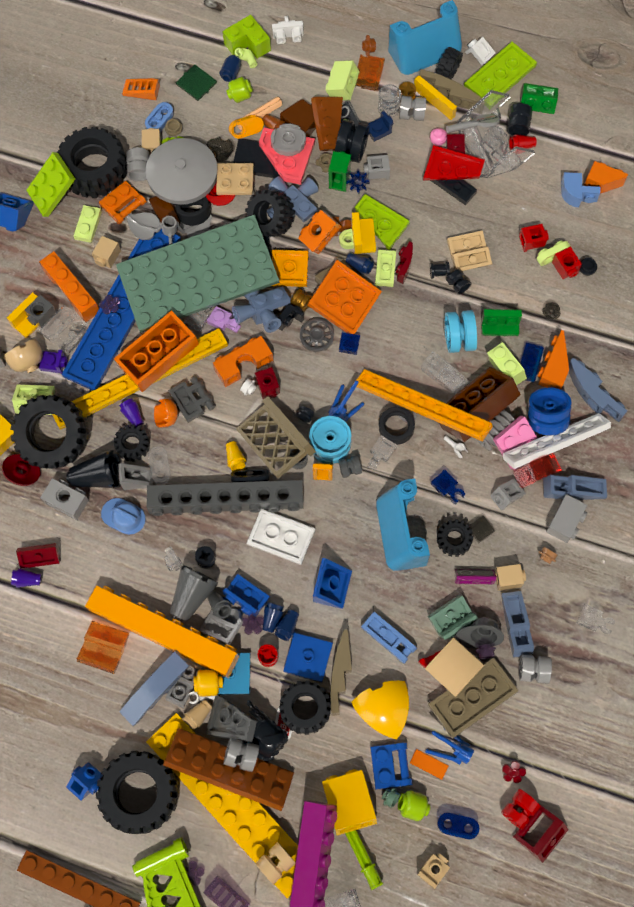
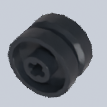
M344 119L338 133L335 152L350 154L352 162L360 163L367 146L369 125L359 123L355 128L354 121Z

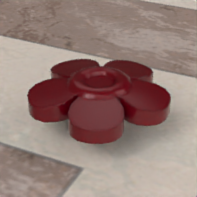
M512 761L511 766L504 764L502 767V771L505 773L503 778L507 782L513 778V782L519 783L522 781L521 776L526 775V769L520 767L518 761Z

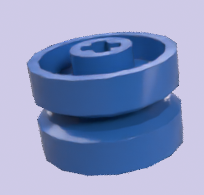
M552 387L542 388L532 393L528 404V423L532 430L547 436L557 435L567 430L571 418V397L566 392Z

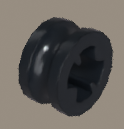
M299 406V412L295 414L297 418L307 423H310L311 417L315 415L311 409L305 406Z

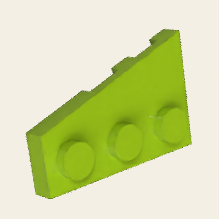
M366 194L355 206V211L359 212V216L362 219H373L375 235L388 250L393 247L410 222Z

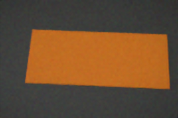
M417 749L410 761V764L441 780L449 767Z

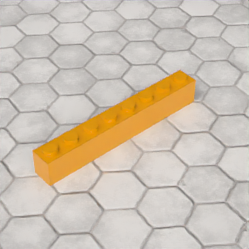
M96 585L85 605L90 612L173 652L177 650L183 657L207 669H213L218 674L229 679L239 659V655L236 653L237 649L228 644L225 647L218 644L219 641L211 636L205 638L200 635V631L192 627L189 630L182 627L183 623L176 619L169 621L165 619V614L157 610L153 613L148 610V606L140 602L137 605L130 602L132 599L124 594L118 596L113 594V589L107 586L101 588Z

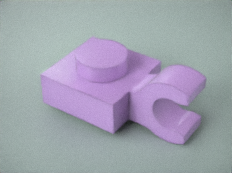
M217 306L207 319L209 325L217 329L219 328L221 331H224L227 327L237 333L241 328L235 319H232L231 313Z

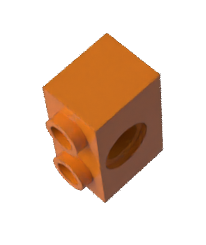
M320 210L313 215L310 224L301 230V235L298 239L312 252L320 254L342 226L328 213ZM321 227V233L316 235L317 228Z

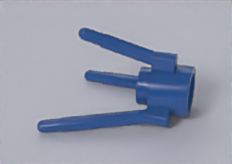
M357 380L341 404L337 405L345 387L341 385L334 403L328 411V416L339 417L347 422L352 415L364 406L362 402L346 415L347 410L344 408V405L359 382Z
M432 731L434 736L454 748L453 754L456 757L429 749L425 750L426 753L454 761L459 765L461 762L465 764L469 762L474 753V749L469 747V743L456 736L454 739L459 743L455 744L436 731Z

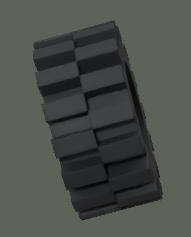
M448 47L440 59L436 74L452 80L460 66L463 53Z
M133 424L131 427L125 425V429L121 427L119 429L120 433L116 432V438L114 437V447L122 459L125 458L126 461L131 459L132 462H135L136 458L141 460V456L145 457L147 455L146 451L149 452L150 446L145 430ZM129 437H136L139 440V444L135 449H127L125 447V441Z
M458 519L454 521L448 520L447 523L444 522L442 527H440L437 543L439 544V549H442L444 554L448 553V556L452 557V555H455V557H459L460 554L464 555L470 549L473 541V531L469 529L470 526L468 524H464L465 521L461 520L459 522ZM452 531H457L462 535V542L458 545H453L448 541L447 535Z

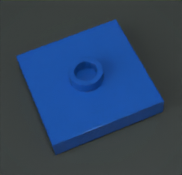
M294 633L283 672L322 683L333 643Z

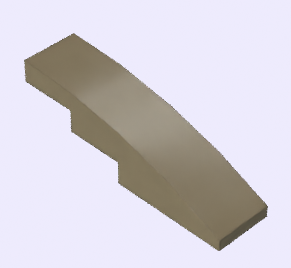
M423 69L420 70L419 76L446 98H449L457 107L482 112L484 99L476 93L442 75Z
M348 630L343 631L332 670L331 716L340 714L338 695L346 694L344 674L352 673Z

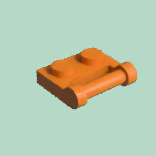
M124 181L99 201V205L118 224H121L124 221L123 219L140 205L143 206L147 203L145 198L127 181ZM133 199H135V201H133L130 205H128V206H127L125 209H123L120 213H117V212H118L119 210H121L124 206H126L129 202H131Z

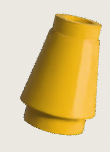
M235 441L227 443L228 467L232 471L243 469L246 466V459Z

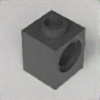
M41 295L25 309L28 316L27 320L34 326L37 324L40 328H43L57 314L54 306ZM39 311H43L42 314L36 315Z

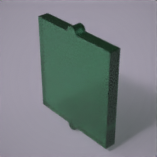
M195 64L175 82L178 87L197 101L206 93L208 94L209 90L217 83L214 78Z

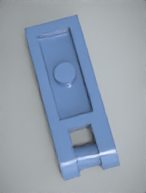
M375 612L361 626L366 633L403 664L408 660L407 657L410 653H414L417 649L415 645ZM400 644L405 647L402 652L397 649Z

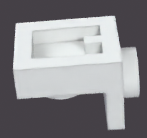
M481 37L479 40H472L467 45L469 48L465 51L466 54L471 52L481 65L485 64L496 53L484 37Z

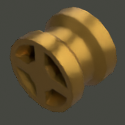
M412 82L400 84L399 101L401 102L402 96H411L412 99H415L416 86Z
M299 289L293 295L290 304L300 307L305 312L309 307L307 304L312 296L305 295L304 291Z

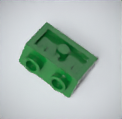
M524 83L521 103L530 105L533 111L554 114L559 88Z
M484 309L482 315V335L519 336L522 310Z

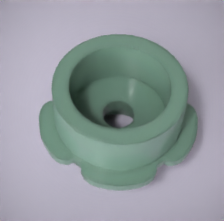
M388 788L382 796L384 806L393 808L400 798V793L396 791V788L391 790Z

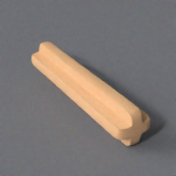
M275 97L244 117L257 115L263 118L266 114L281 107L282 101L279 97ZM237 125V127H238L240 130H242V126H241V125Z

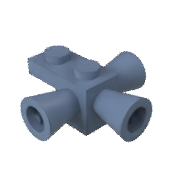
M281 176L274 178L269 184L268 190L283 192L291 199L290 203L294 205L292 210L295 211L293 217L297 215L303 222H306L317 212V208L307 199V197L319 191L311 178L307 177L298 189L294 185L288 188ZM273 207L267 209V214L271 220L274 214Z
M283 287L261 294L258 290L244 295L249 301V305L232 307L233 317L237 324L252 317L256 325L263 323L265 331L271 333L281 326V320L273 314V309L288 305L290 297Z

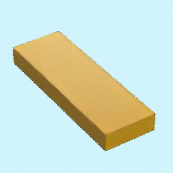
M418 75L414 79L416 92L426 98L428 102L450 120L455 118L457 106Z

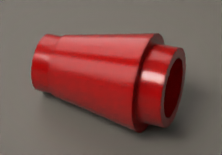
M515 134L509 139V148L514 152L536 147L537 144L535 136Z

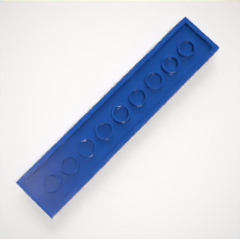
M161 229L158 233L154 232V236L150 240L139 239L127 260L168 246L169 237L164 235ZM176 234L172 236V244L181 241L180 236ZM120 275L115 280L61 374L63 378L92 391L98 389L135 323Z

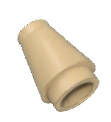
M203 700L186 712L182 720L194 731L201 726L212 706L206 700Z

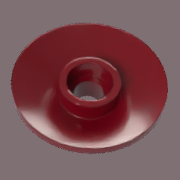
M21 454L8 456L2 463V472L7 480L19 486H29L37 482L40 477L39 467L32 466L28 461H24L20 457Z

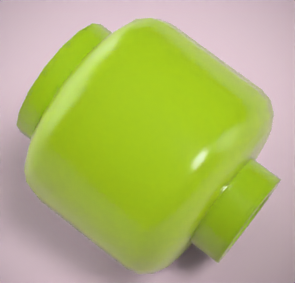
M244 77L230 81L228 83L229 89L226 90L229 99H233L236 103L249 99L251 92H253L249 80H245Z
M409 790L405 794H401L397 808L404 818L420 821L424 816H428L430 804H428V799L424 794Z

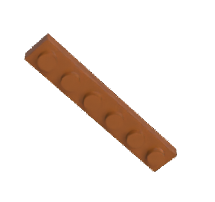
M26 850L17 871L93 907H140L141 905L139 901L29 850Z

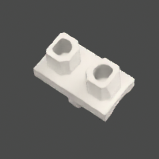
M284 16L285 21L272 24L273 39L276 40L277 44H284L288 37H292L293 42L302 41L303 21H289L288 16Z

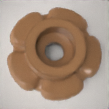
M545 547L542 551H539L541 554L540 559L549 564L552 561L556 562V553Z

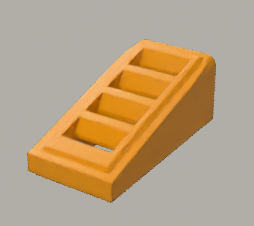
M313 464L314 480H332L333 465Z

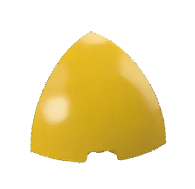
M394 680L383 682V686L374 691L371 688L366 689L351 703L359 716L369 726L379 733L397 740L407 720L409 695L405 681Z

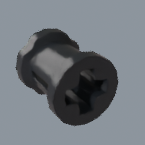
M448 261L442 264L430 262L431 279L439 276H446L447 278L450 275Z

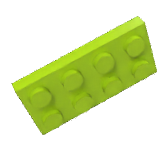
M511 42L464 83V86L483 98L484 104L489 108L537 65V61L515 43Z

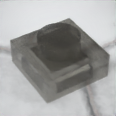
M484 516L469 525V529H472V535L478 543L495 532Z

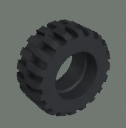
M84 127L80 131L75 130L71 136L68 135L64 138L65 142H61L59 145L60 150L57 151L75 178L69 189L76 195L81 193V196L86 198L88 196L92 198H98L99 195H102V197L106 196L108 192H112L116 186L123 183L122 179L127 174L128 164L122 144L116 138V135L112 132L108 133V130L104 128L99 130L98 127H91V129ZM99 154L107 157L106 162L96 170L85 171L77 168L80 161L89 155Z
M40 395L36 399H29L26 405L22 404L19 407V414L15 413L13 417L15 424H11L10 430H14V435H11V441L16 444L14 446L15 451L20 452V457L24 461H28L30 465L39 468L57 469L73 463L77 460L76 457L83 453V446L87 445L88 442L86 439V434H89V429L86 428L88 422L83 417L82 410L77 408L76 404L72 401L54 395ZM47 414L59 416L66 426L65 440L55 450L41 448L34 436L36 423Z
M145 751L123 753L119 755L118 759L111 760L107 769L104 768L101 772L103 775L101 780L97 782L99 787L98 792H96V799L99 801L97 806L99 811L103 813L104 820L109 822L116 830L129 834H147L162 827V824L171 818L170 815L175 811L177 807L176 801L179 799V784L173 770L163 766V759ZM137 772L146 773L156 783V800L144 812H129L120 803V786L130 774Z

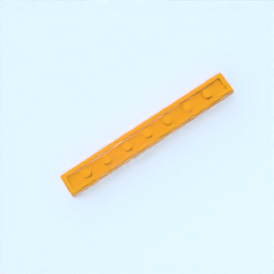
M366 369L356 379L359 382L356 387L482 442L493 427L489 421Z

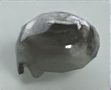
M219 136L206 142V146L214 154L216 162H225L230 158L234 148L230 139L224 141Z

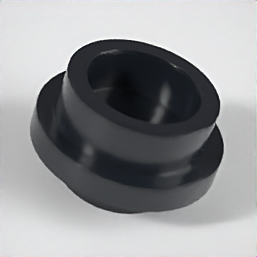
M585 258L580 261L582 265L579 271L583 275L590 276L596 272L597 263L594 259Z

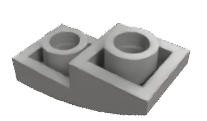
M190 662L189 668L166 695L167 701L182 708L185 707L190 697L188 694L194 689L193 676H196L197 672L202 670L201 667Z

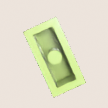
M353 60L334 62L328 83L326 84V92L329 97H343V100H351L360 72Z
M503 342L487 352L493 367L512 377L516 385L527 379L524 368Z

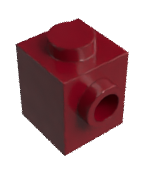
M273 367L255 372V379L262 399H265L267 396L272 399L280 394V387Z

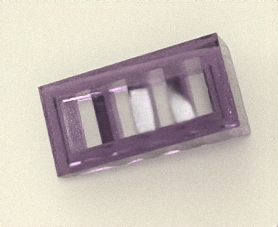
M218 875L203 892L218 907H227L225 904L232 895L235 899L229 907H235L239 901L242 903L240 907H248L250 905L249 902ZM219 884L222 885L221 889L214 896L212 892ZM227 890L229 893L220 901L219 897Z

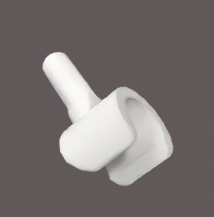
M448 436L444 437V440L454 448L459 458H463L460 454L462 450L468 453L463 443L457 444Z
M190 692L188 694L197 696L196 701L189 702L193 705H197L203 700L215 699V696L200 697L197 692Z

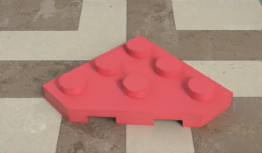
M264 128L259 140V146L283 181L301 185L315 145V138L306 137V145L300 153L294 156H284L275 152L271 146L273 129Z

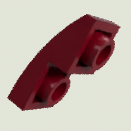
M410 241L399 252L400 265L396 273L397 281L401 284H404L411 267L413 243Z

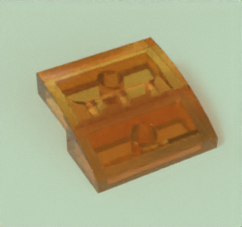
M92 621L85 634L84 644L76 658L77 662L115 674L126 647L129 633Z

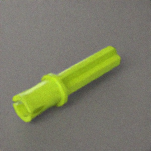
M357 831L345 833L362 868L360 872L366 877L370 889L374 890L383 885L375 868L376 864H372Z

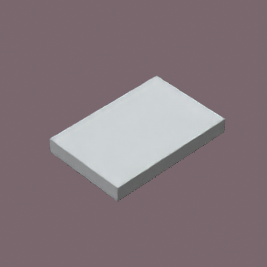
M261 509L247 545L301 565L314 535L315 528Z

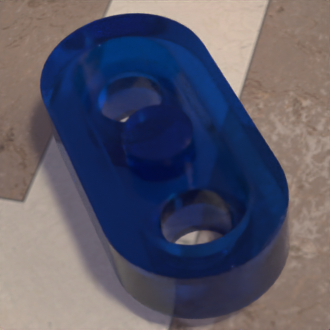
M444 813L437 820L439 831L445 835L470 840L479 834V824L473 818L453 813ZM445 820H449L451 822L450 828H446L444 826ZM467 824H469L472 827V831L470 833H467L464 830V827Z

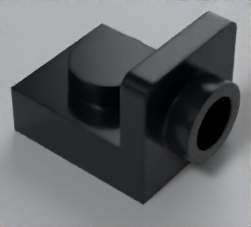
M289 303L278 317L281 320V326L278 329L283 331L286 326L289 327L294 318L302 323L304 321L303 310Z

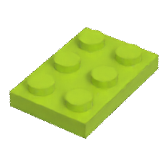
M52 152L26 191L42 216L49 217L75 181V178L60 155Z

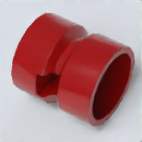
M519 789L512 797L513 802L508 803L501 813L512 824L523 830L530 821L529 816H534L541 806L529 794Z

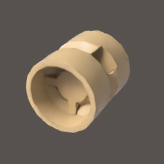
M277 842L269 850V855H263L255 864L274 885L282 877V872H287L296 863ZM277 859H279L280 862H279L278 865L276 866V864L274 863V861L277 860Z

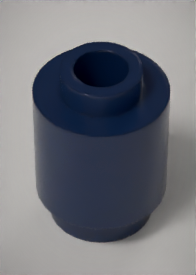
M230 55L225 59L219 72L224 81L230 82L236 79L241 68V60L235 55Z

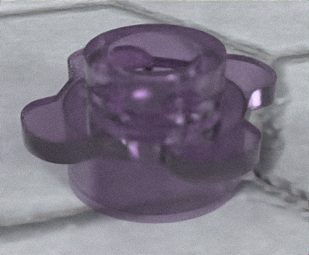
M491 644L481 645L475 651V654H478L479 659L495 657L494 651L496 647H491Z

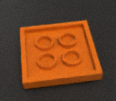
M336 260L307 306L350 336H354L382 291L339 260Z

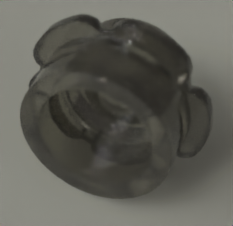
M555 302L546 304L542 310L543 315L548 320L557 319L561 314L560 307Z

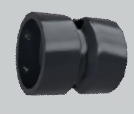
M516 103L511 106L510 120L507 125V132L510 135L527 136L529 134L533 113L530 105Z

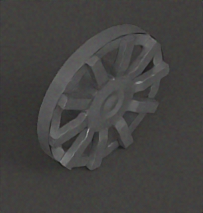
M311 319L301 327L300 341L310 351L320 352L327 350L333 344L334 329L329 322L323 319ZM317 323V327L313 328L311 324ZM320 323L325 325L323 328L319 327ZM307 326H309V328H310L311 330H310V332H309V331L304 330V329H305ZM327 327H328V328L330 329V331H331V332H326V333H324V331L326 330ZM303 333L308 334L310 336L303 338ZM331 335V339L325 338L324 336ZM311 339L308 344L305 343V340ZM324 340L329 343L327 345H324L322 341Z

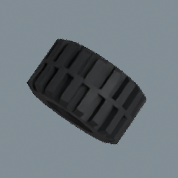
M262 190L255 192L256 195H252L250 197L251 201L247 202L248 208H245V212H247L245 218L255 215L262 236L278 237L281 234H285L287 232L286 229L292 227L290 223L294 222L292 217L295 215V211L292 210L294 205L290 203L291 199L280 191ZM271 204L274 214L272 220L268 222L266 212Z
M309 680L305 682L297 681L296 684L293 685L292 683L289 685V688L283 692V696L280 698L279 711L284 724L291 731H295L300 735H309L310 733L318 732L328 722L331 714V702L328 693L318 683H311ZM302 696L312 697L317 703V712L310 719L303 720L294 714V702Z

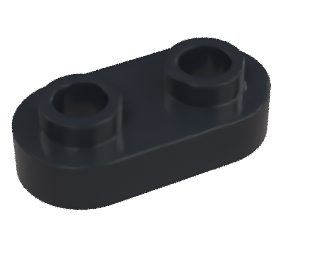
M264 468L237 469L231 472V482L269 481L270 479L269 470Z

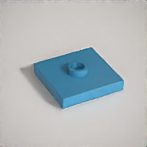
M237 653L239 659L229 679L222 676L223 688H219L218 695H250V653Z

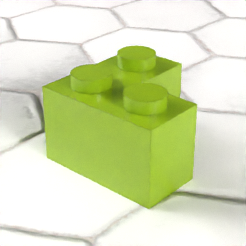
M251 14L222 31L224 45L232 55H235V49L238 47H248L256 59L271 51L270 37Z

